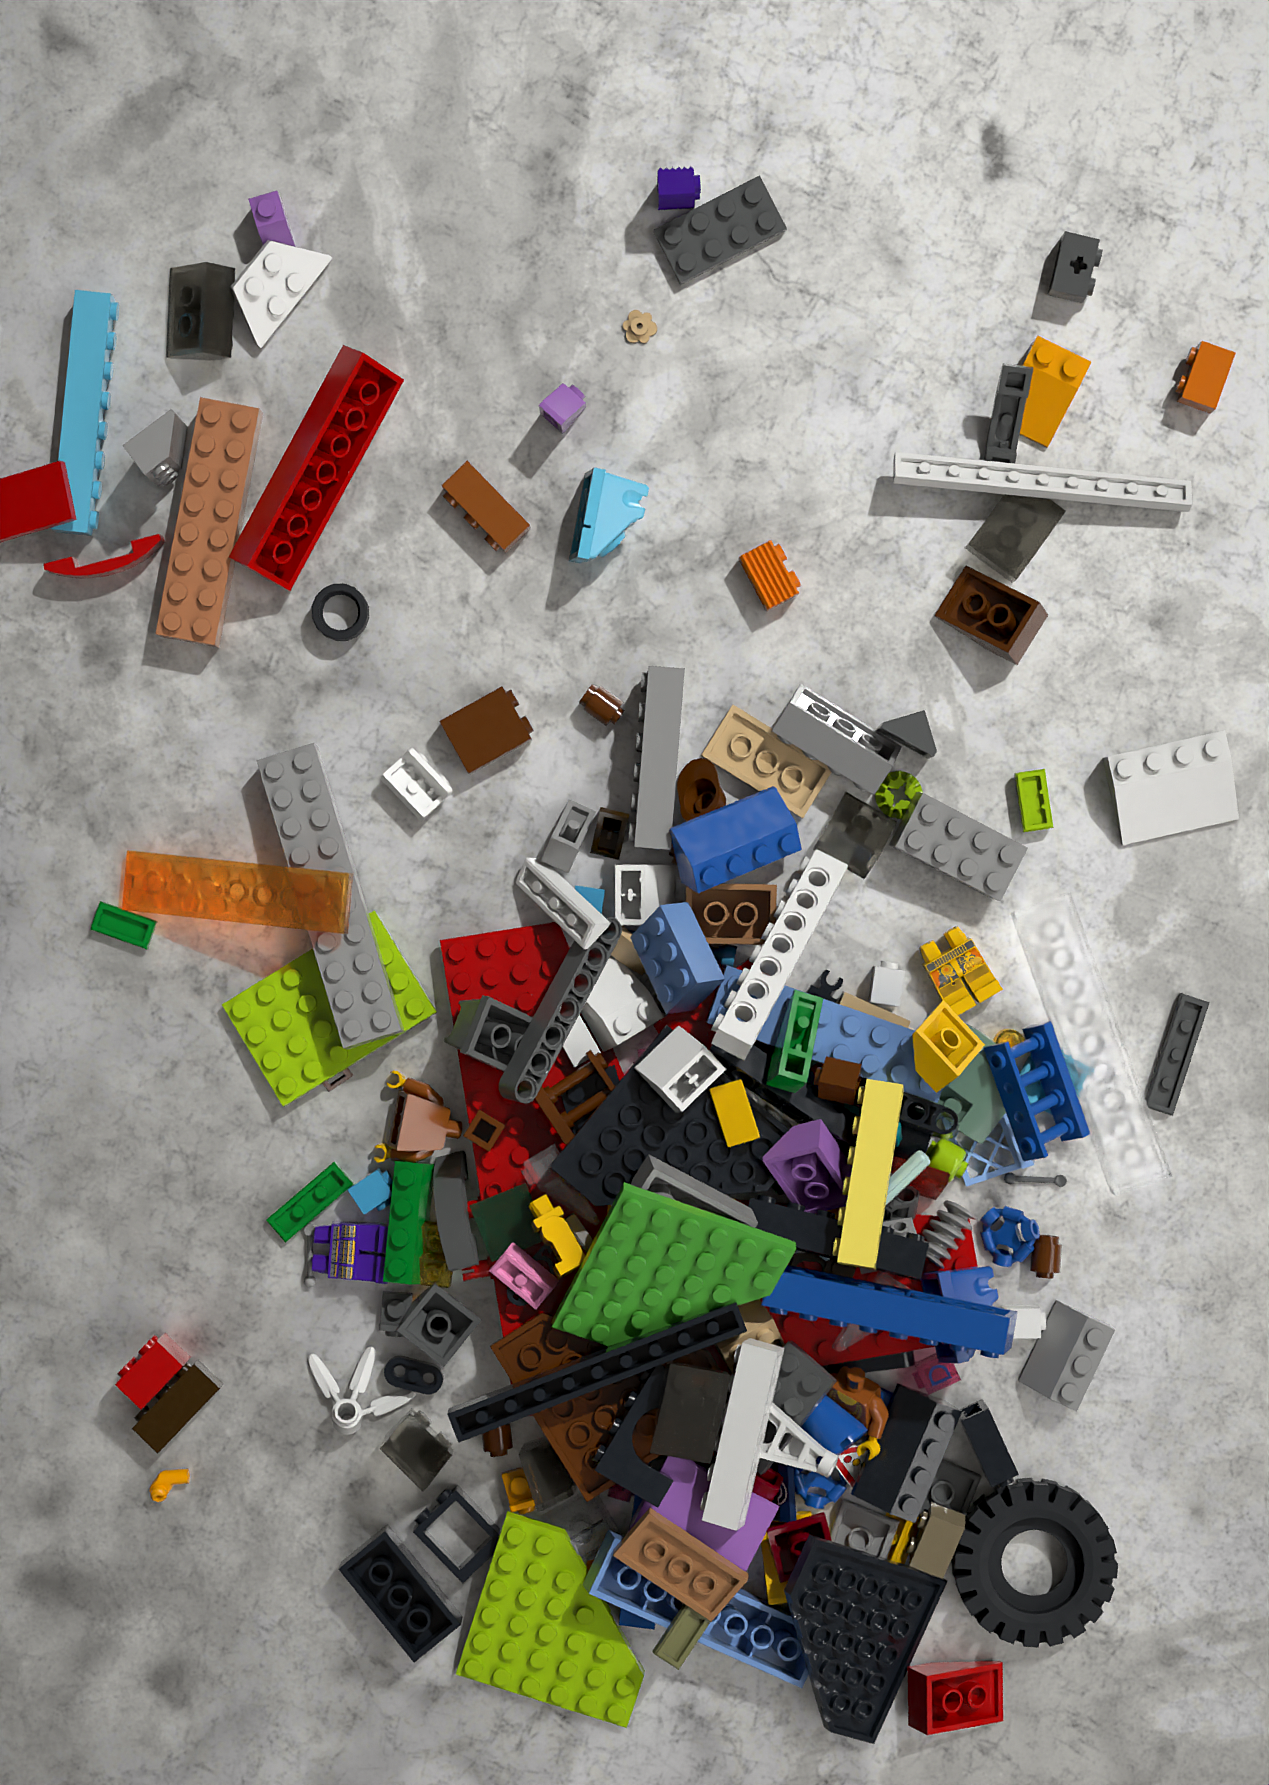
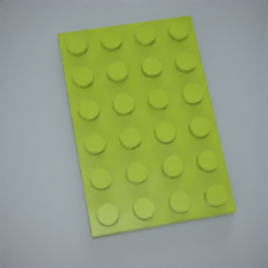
M374 910L369 913L403 1028L407 1032L436 1014L437 1011ZM313 948L222 1004L283 1107L405 1033L402 1032L348 1050L344 1049Z

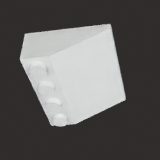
M1225 730L1102 758L1122 845L1239 819L1232 759Z

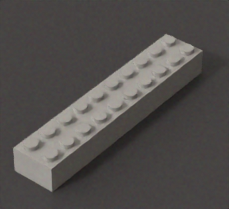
M311 743L256 760L343 1048L348 1050L405 1032L318 746L315 743Z

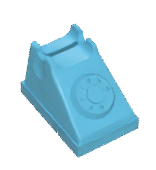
M594 467L586 472L569 561L575 563L588 562L597 556L604 557L609 552H612L625 538V529L631 523L644 517L645 508H642L638 501L641 500L642 496L648 497L649 487L645 484L607 473L605 469Z

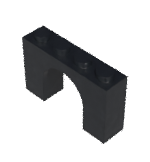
M662 1364L640 1374L638 1379L642 1382L636 1393L634 1391L629 1393L623 1404L626 1411L621 1419L617 1417L614 1419L607 1432L611 1435L605 1446L602 1444L598 1446L591 1459L595 1462L593 1465L595 1471L657 1508L672 1485L673 1479L643 1461L636 1454L632 1443V1435L636 1423L645 1413L652 1409L671 1408L705 1427L720 1402L716 1396Z

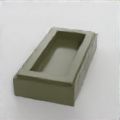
M683 1604L652 1652L679 1670L711 1621L686 1604Z

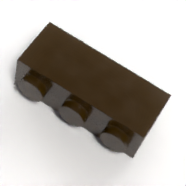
M199 1360L193 1365L187 1362L175 1374L179 1380L172 1387L166 1384L154 1396L159 1401L151 1409L146 1405L134 1417L137 1424L132 1430L157 1454L223 1386V1383Z

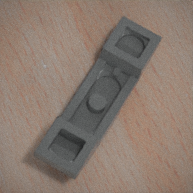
M1003 363L993 404L984 461L1015 464L1018 439L1026 398H1028L1033 367Z
M463 1150L436 1157L434 1164L433 1189L436 1219L442 1249L448 1269L451 1272L479 1265L476 1236L470 1230L465 1181L469 1180L466 1154Z

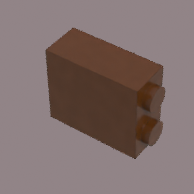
M503 686L439 721L468 774L478 771L532 740L529 734L534 732L526 715L520 718L515 710L519 703L512 690L505 692Z

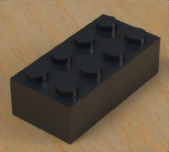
M388 1524L341 1561L338 1570L414 1663L461 1625L463 1616Z

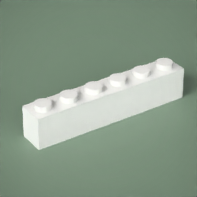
M749 1338L736 1348L734 1362L737 1363L735 1375L732 1374L730 1376L727 1386V1392L731 1393L729 1403L724 1405L720 1421L724 1422L722 1434L718 1433L714 1443V1451L717 1452L715 1463H711L707 1474V1481H711L709 1491L704 1493L700 1509L704 1511L702 1521L735 1531L745 1525L784 1347Z

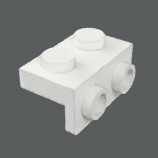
M412 747L380 777L384 784L420 821L426 818L453 791L449 786L448 780L442 774L436 773L429 765L427 758L422 753L416 752Z

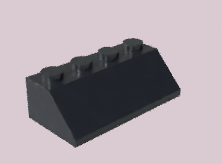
M897 1383L887 1406L888 1419L882 1437L877 1439L880 1445V1452L877 1456L868 1460L870 1450L868 1451L850 1494L891 1515L915 1523L962 1411L945 1400Z

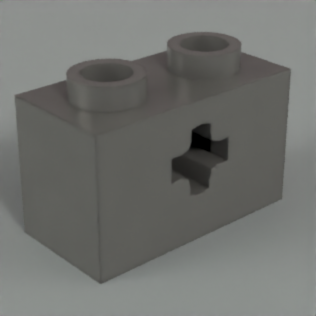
M1067 231L1063 233L1047 295L1083 303L1087 295L1092 296L1096 278L1091 277L1093 267H1099L1103 249L1098 248L1100 239ZM1074 262L1079 263V269H1081L1079 274H1075L1074 268L1071 267Z

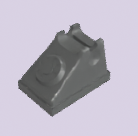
M482 995L481 999L460 1000L458 1003L461 1006L459 1015L451 1034L444 1038V1042L460 1050L461 1053L504 1072L533 1017L489 996Z

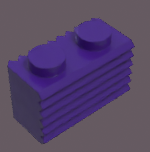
M685 166L683 169L680 167L674 169L672 167L670 170L667 167L664 170L660 167L657 171L658 210L694 208L695 200H700V175H694V168L691 166L688 169Z

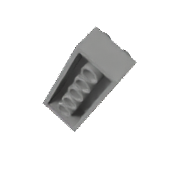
M648 666V673L642 672L641 692H646V703H639L638 722H644L643 733L637 732L636 752H642L641 763H635L633 782H639V792L632 793L631 811L637 812L636 823H630L629 841L635 842L634 848L671 850L669 829L672 828L685 668Z

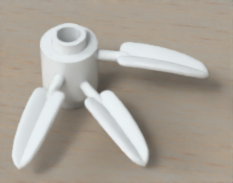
M372 1346L364 1351L349 1386L350 1390L353 1391L350 1399H339L337 1394L340 1392V1388L329 1370L317 1355H309L310 1369L318 1386L326 1398L332 1397L336 1403L332 1409V1422L334 1428L341 1434L350 1435L357 1432L362 1425V1416L372 1412L374 1416L386 1414L408 1403L416 1395L414 1391L402 1390L373 1400L369 1408L361 1410L360 1405L356 1402L358 1393L363 1394L372 1373L375 1360V1350ZM344 1416L352 1417L350 1420H342Z

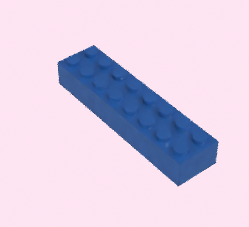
M787 1265L771 1295L763 1297L761 1304L770 1307L769 1311L776 1314L787 1315L788 1311L799 1313V1318L817 1321L818 1317L829 1319V1324L834 1326L847 1327V1323L859 1325L860 1331L877 1333V1330L889 1331V1336L897 1339H907L908 1336L919 1337V1342L922 1344L937 1346L938 1342L950 1344V1349L961 1352H968V1348L981 1350L980 1355L989 1358H999V1355H1004L1012 1348L1018 1311L792 1265Z

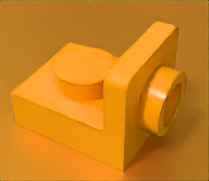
M531 1465L502 1472L501 1476L510 1503V1512L518 1511V1514H526L536 1509L535 1505L540 1504V1496Z

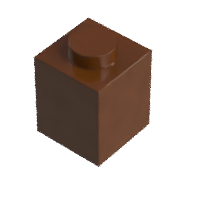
M826 1056L823 1068L817 1067L814 1078V1085H818V1098L854 1106L861 1081L862 1064Z
M479 1110L463 1137L490 1152L505 1125Z

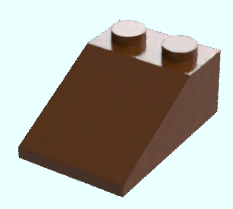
M966 565L936 612L935 617L992 653L1018 665L1048 617V613L1039 601Z

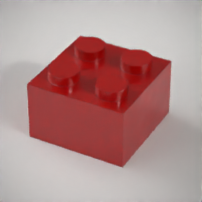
M167 1333L163 1334L160 1338L154 1335L138 1351L142 1357L138 1360L134 1356L117 1373L121 1379L115 1386L140 1409L191 1358Z

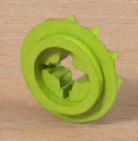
M904 771L890 772L876 791L875 800L877 806L885 815L901 819L911 803L908 800H900L893 807L894 795L891 794V791L887 790L888 788L898 790L905 783L904 794L911 801L916 792L923 793L920 782L912 774Z

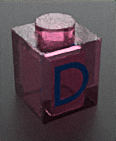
M936 1353L915 1362L914 1366L917 1371L912 1373L918 1389L925 1388L928 1395L961 1380L953 1363H938Z

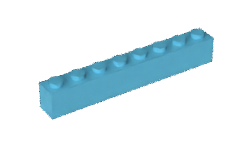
M75 290L58 461H63L66 465L77 520L52 527L51 529L57 533L92 536L93 529L98 528L99 512L95 511L96 499H100L102 493V482L98 481L99 469L103 470L105 463V453L101 451L102 440H106L108 423L104 422L105 410H109L111 394L107 392V382L112 380L114 371L113 362H110V352L115 350L117 340L116 332L112 331L113 321H118L119 303L115 302L116 299L111 293Z

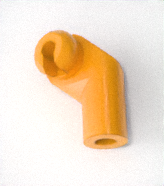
M189 1468L161 1471L150 1486L151 1499L155 1502H162L166 1499L167 1494L174 1485L189 1484Z

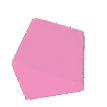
M515 1243L509 1245L489 1270L534 1309L539 1307L559 1282L553 1274Z

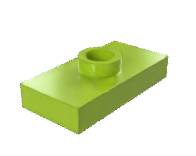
M1045 769L1014 773L1022 831L1030 832L1054 828Z

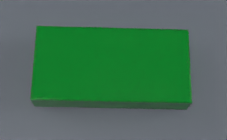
M100 901L90 930L148 949L158 921Z

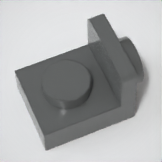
M383 1291L379 1330L385 1331L386 1336L403 1337L396 1329L413 1302V1293Z

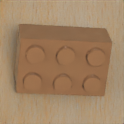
M719 884L700 893H696L686 886L685 902L689 903L708 944L764 945L765 940L761 938L769 922L774 925L776 923L774 914L776 912L777 885Z

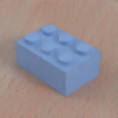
M688 902L660 905L630 937L666 1014L695 1010L725 980Z

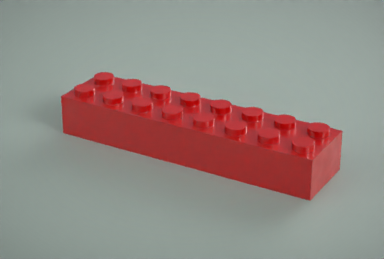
M345 345L342 346L234 545L229 558L272 583L291 591L403 384V378L365 353Z

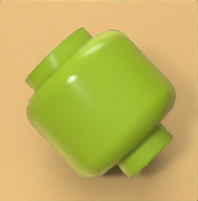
M940 1139L938 1142L932 1141L927 1149L926 1155L930 1159V1164L925 1168L927 1173L946 1183H950L955 1177L962 1178L969 1163L964 1161L966 1151L946 1139Z

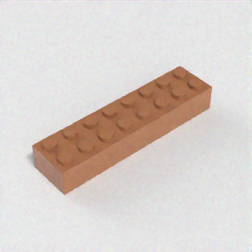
M200 397L155 633L160 637L220 647L236 562L229 558V555L242 530L263 419V412L260 408Z

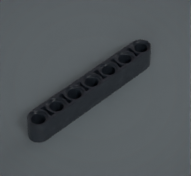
M714 1044L711 1045L709 1051L726 1068L724 1073L732 1079H741L744 1087L798 1124L821 1119L846 1157H848L850 1146L856 1147L857 1135L852 1134L856 1115L836 1101L818 1098V1089L808 1082L796 1093L766 1085L772 1057L754 1045L745 1060Z

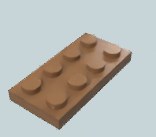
M651 1507L614 1548L613 1552L614 1557L711 1622L748 1581L747 1572Z

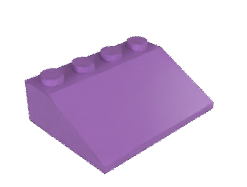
M671 1450L660 1471L673 1479L672 1485L658 1508L642 1499L633 1515L627 1533L651 1507L746 1572L779 1506L752 1492L745 1525L739 1530L735 1531L702 1521L704 1511L700 1509L704 1493L708 1492L711 1481H707L709 1469Z

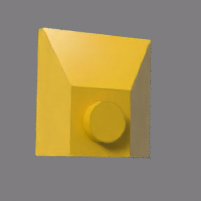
M944 1000L937 1005L912 1034L915 1071L937 1093L956 1079L985 1046Z

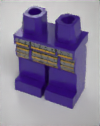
M333 1221L331 1225L315 1226L314 1243L330 1244L329 1255L313 1254L312 1271L328 1274V1278L333 1279L339 1278L388 1284V1282H383L389 1223ZM361 1251H374V1252H378V1253L361 1252Z

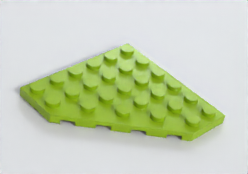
M507 1511L456 1675L627 1728L645 1674L640 1661H637L630 1648L631 1645L620 1625L616 1624L607 1602L589 1594L582 1585L588 1574V1569L581 1556L577 1555L566 1530Z

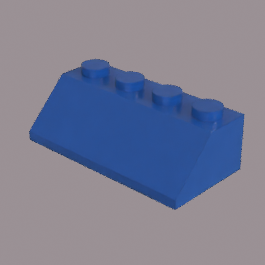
M774 786L669 829L681 883L696 893L703 892L802 850L796 821Z

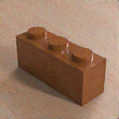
M468 461L441 485L445 491L442 495L443 498L454 509L459 505L467 513L463 518L473 529L476 530L480 527L487 534L484 540L496 552L501 548L506 553L531 529L530 524Z

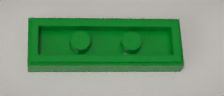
M334 1161L266 1221L286 1243L350 1188L354 1182Z

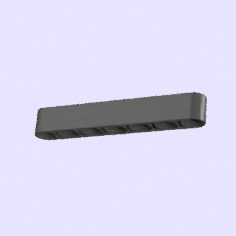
M604 916L610 922V925L588 949H583L574 940L500 1079L499 1092L503 1098L520 1103H530L537 1096L620 939L622 927L616 918Z

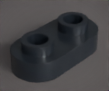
M405 1356L391 1358L384 1369L385 1379L390 1385L426 1395L436 1393L441 1388L444 1380L443 1372L437 1365ZM399 1365L403 1366L405 1374L397 1375L394 1368ZM426 1373L433 1374L434 1381L431 1383L425 1382L423 1375Z

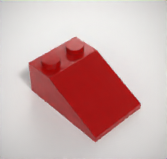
M931 1662L907 1667L908 1726L925 1735H933L1003 1721V1662Z

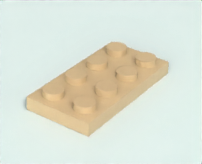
M732 705L701 756L759 792L772 786L776 787L789 811L803 819L831 774L828 766L819 760L808 758L797 746L782 742L777 737V734L772 732V728Z

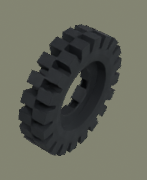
M1032 1478L1017 1479V1483L1001 1488L993 1487L995 1492L988 1496L985 1494L981 1495L973 1502L974 1509L970 1513L967 1512L964 1532L951 1559L952 1574L956 1581L955 1585L964 1605L971 1616H974L979 1625L990 1634L991 1632L996 1633L999 1639L1013 1645L1015 1641L1022 1642L1024 1647L1039 1648V1643L1047 1642L1049 1647L1064 1643L1063 1638L1068 1635L1076 1638L1086 1631L1084 1626L1089 1621L1095 1624L1104 1613L1101 1608L1105 1601L1110 1603L1115 1590L1112 1582L1113 1578L1117 1579L1118 1563L1115 1560L1117 1551L1114 1539L1108 1531V1526L1088 1500H1085L1077 1491L1067 1485L1065 1487L1060 1486L1056 1481L1042 1478L1041 1482L1033 1481ZM1029 1530H1040L1053 1535L1060 1541L1067 1556V1568L1062 1581L1053 1590L1041 1595H1027L1015 1590L1007 1582L1002 1571V1555L1005 1547L1016 1535Z

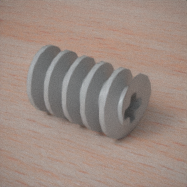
M945 1200L943 1203L948 1212L942 1210L936 1212L941 1221L931 1220L929 1222L934 1231L925 1229L922 1232L927 1240L924 1242L929 1243L926 1258L942 1269L944 1266L939 1259L941 1257L951 1259L946 1249L952 1248L957 1250L959 1248L954 1238L964 1240L965 1236L961 1229L972 1230L968 1219L978 1221L964 1207Z

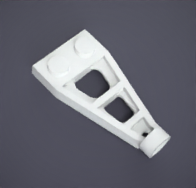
M772 1402L769 1420L776 1426L777 1433L771 1443H763L760 1458L817 1472L828 1478L839 1456L823 1448ZM720 1418L710 1437L716 1440L718 1433L722 1434L724 1422H721ZM785 1433H790L803 1443L804 1448L800 1456H792L779 1449ZM817 1457H823L820 1463L816 1464Z

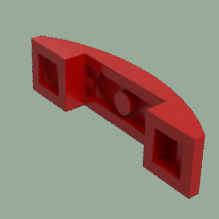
M161 534L132 540L130 542L133 553L80 567L78 560L73 556L44 563L43 566L44 570L69 578L105 577L123 572L142 563L163 546L165 540Z

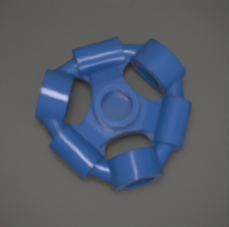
M1005 1206L1003 1209L993 1207L980 1219L983 1223V1231L980 1232L984 1249L990 1252L994 1264L1011 1267L1017 1261L1023 1262L1034 1250L1033 1244L1040 1235L1039 1226L1036 1220H1030L1024 1216L1023 1211ZM1002 1216L1004 1219L1002 1227L998 1231L991 1230L990 1227ZM1019 1223H1021V1234L1025 1241L1021 1239L1020 1230L1018 1229ZM998 1244L1006 1245L1013 1249V1253L1004 1249H996Z
M794 1467L796 1495L800 1494L805 1501L804 1504L809 1507L824 1509L825 1505L832 1501L835 1503L847 1490V1482L839 1471L841 1480L835 1481L831 1475L827 1478L813 1471L803 1474L801 1471L804 1469ZM810 1487H819L825 1489L826 1497L807 1491Z

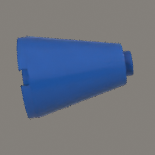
M827 1395L801 1426L823 1448L836 1455L847 1450L868 1431L864 1424ZM818 1456V1457H817V1459H816L817 1464L820 1463V1461H821V1459H822L823 1457H821V1456Z

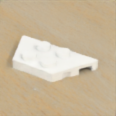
M267 240L230 286L236 301L240 305L243 318L253 335V341L258 347L262 348L333 259L330 255Z

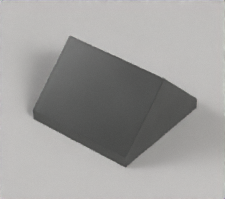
M925 710L883 722L876 730L928 759L934 757L937 752Z
M433 1283L414 1299L396 1330L444 1367L481 1322V1319L440 1286Z

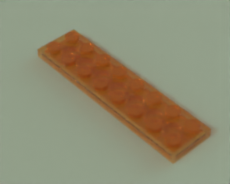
M127 850L122 910L348 934L354 873Z

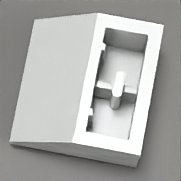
M615 865V918L621 925H642L660 905L675 903V865Z
M677 1026L634 1067L676 1113L683 1112L726 1070L703 1044L680 1026Z

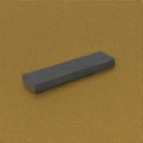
M1179 993L1143 1104L1144 1107L1173 1116L1210 1002Z

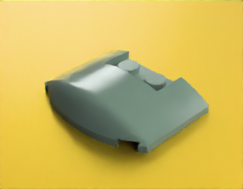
M966 1024L985 1044L984 1047L996 1044L981 1031ZM983 1048L963 1072L942 1089L937 1103L954 1110L959 1120V1131L980 1144L985 1141L1006 1113ZM944 1117L952 1124H954V1121L950 1117Z

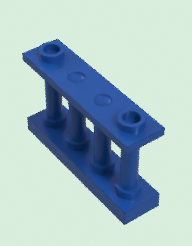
M1051 1021L1030 1025L1022 1029L1026 1040L1015 1046L1010 1047L1009 1042H1003L983 1048L1023 1162L1047 1157L1048 1153L1044 1144L1058 1137L1063 1142L1084 1138L1090 1134ZM1030 1052L1036 1068L1020 1076L1015 1059ZM1040 1080L1046 1097L1030 1104L1024 1087ZM1050 1108L1056 1125L1040 1133L1035 1115Z

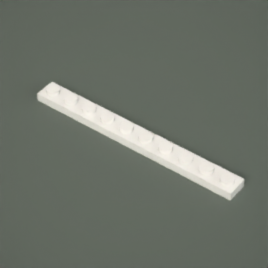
M895 452L893 459L894 484L1190 512L1192 507L1191 481L902 452Z

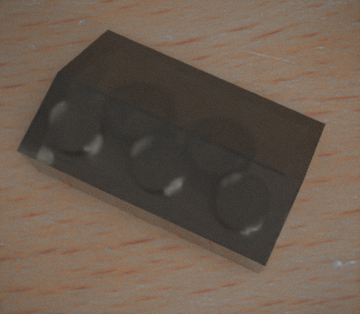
M209 262L170 268L166 358L192 360L231 358L234 295L230 286L235 281V268Z

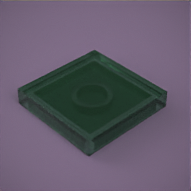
M526 1183L469 1206L492 1262L498 1260L511 1243H515L523 1250L542 1242L540 1231L535 1233L531 1226L535 1218L528 1206L533 1200Z

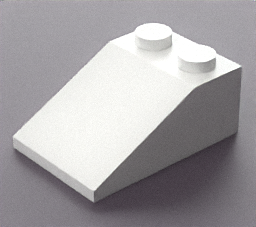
M613 956L609 957L581 1011L603 1052L621 1044L664 1018L646 987L625 964H622Z

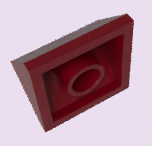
M824 1512L766 1530V1540L780 1583L789 1580L809 1534L832 1541Z

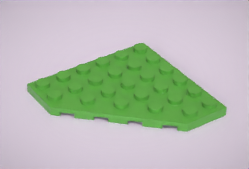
M624 1182L552 1319V1327L606 1346H611L734 1302L737 1305L770 1296L796 1251V1242Z

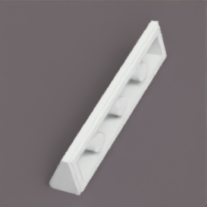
M526 858L515 884L583 949H588L609 927L610 922L549 864L541 861V858Z

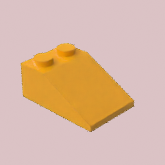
M1037 335L1021 365L1033 367L1028 398H1026L1020 435L1048 448L1082 383L1091 361Z

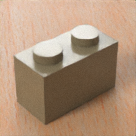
M931 1502L928 1511H922L919 1517L917 1528L920 1530L917 1537L912 1536L910 1538L906 1553L910 1554V1567L943 1579L964 1532L965 1515Z

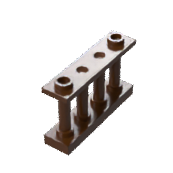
M591 1050L586 1052L585 1055L590 1062L551 1088L547 1086L543 1089L541 1086L537 1096L534 1098L565 1146L574 1136L570 1130L575 1126L573 1123L596 1109L615 1087L605 1072V1069L609 1066L599 1052L595 1055ZM597 1072L606 1088L568 1113L564 1111L560 1114L554 1106V1103L558 1101L557 1097Z

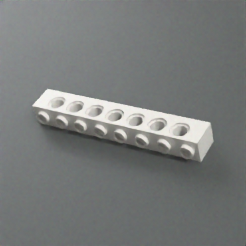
M818 849L815 850L811 859L804 858L798 870V873L802 875L799 881L796 879L792 880L786 892V895L790 896L787 903L781 900L774 914V917L778 918L775 925L769 922L761 938L765 940L763 947L756 946L749 959L753 963L751 969L744 968L736 983L741 986L739 991H731L724 1007L728 1008L725 1016L719 1013L711 1030L716 1032L712 1044L743 1060L746 1059L836 892L848 867L847 864ZM750 995H754L758 999L752 998ZM737 1018H741L746 1022L739 1021Z

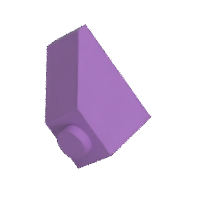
M278 191L249 198L248 200L262 244L264 245L267 240L296 247Z
M562 383L539 404L540 415L563 434L586 408V402L583 401L586 396L574 385L567 387Z

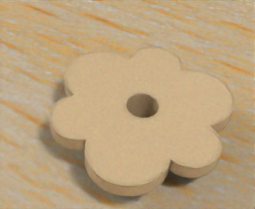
M633 310L629 313L628 320L624 321L623 329L627 331L626 339L630 343L640 341L645 344L649 341V336L656 334L657 325L652 321L650 313L645 312L642 314L639 310ZM637 325H642V328L638 329Z

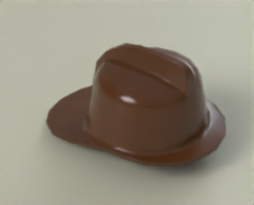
M704 758L694 759L686 764L680 772L677 781L682 818L689 821L726 806V796L720 787L715 765Z

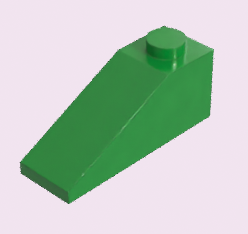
M798 990L793 991L772 1054L766 1085L796 1093L807 1083L823 998Z

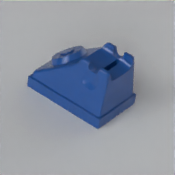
M990 1266L929 1271L922 1273L921 1286L925 1293L992 1306L999 1298L997 1289H991L988 1285V1281L994 1277L993 1269ZM938 1342V1345L935 1346L938 1363L959 1364L968 1362L976 1349L968 1348V1352L950 1349V1344Z

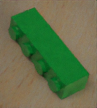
M395 1161L383 1282L409 1285L424 1284L434 1164Z

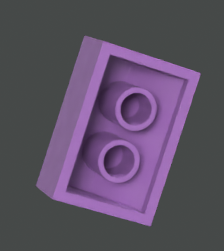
M821 1119L793 1126L763 1156V1162L792 1203L805 1206V1212L816 1214L817 1210L828 1211L846 1206L848 1195H843L845 1176L851 1177L852 1165L847 1164V1157Z

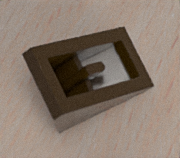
M600 807L590 853L619 860L630 814Z

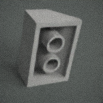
M170 409L126 442L123 447L147 478L157 486L161 484L166 486L179 476L177 472L182 469L188 427Z
M1056 1300L1046 1320V1330L1041 1331V1338L1037 1339L1018 1381L1047 1398L1077 1412L1115 1329L1105 1322Z

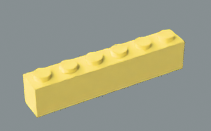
M866 1079V1085L859 1087L857 1104H862L861 1116H855L852 1134L857 1135L856 1147L850 1146L847 1164L853 1166L851 1177L845 1176L843 1195H848L846 1208L840 1207L838 1225L843 1226L841 1238H835L833 1256H838V1264L873 1270L876 1268L903 1099V1084Z

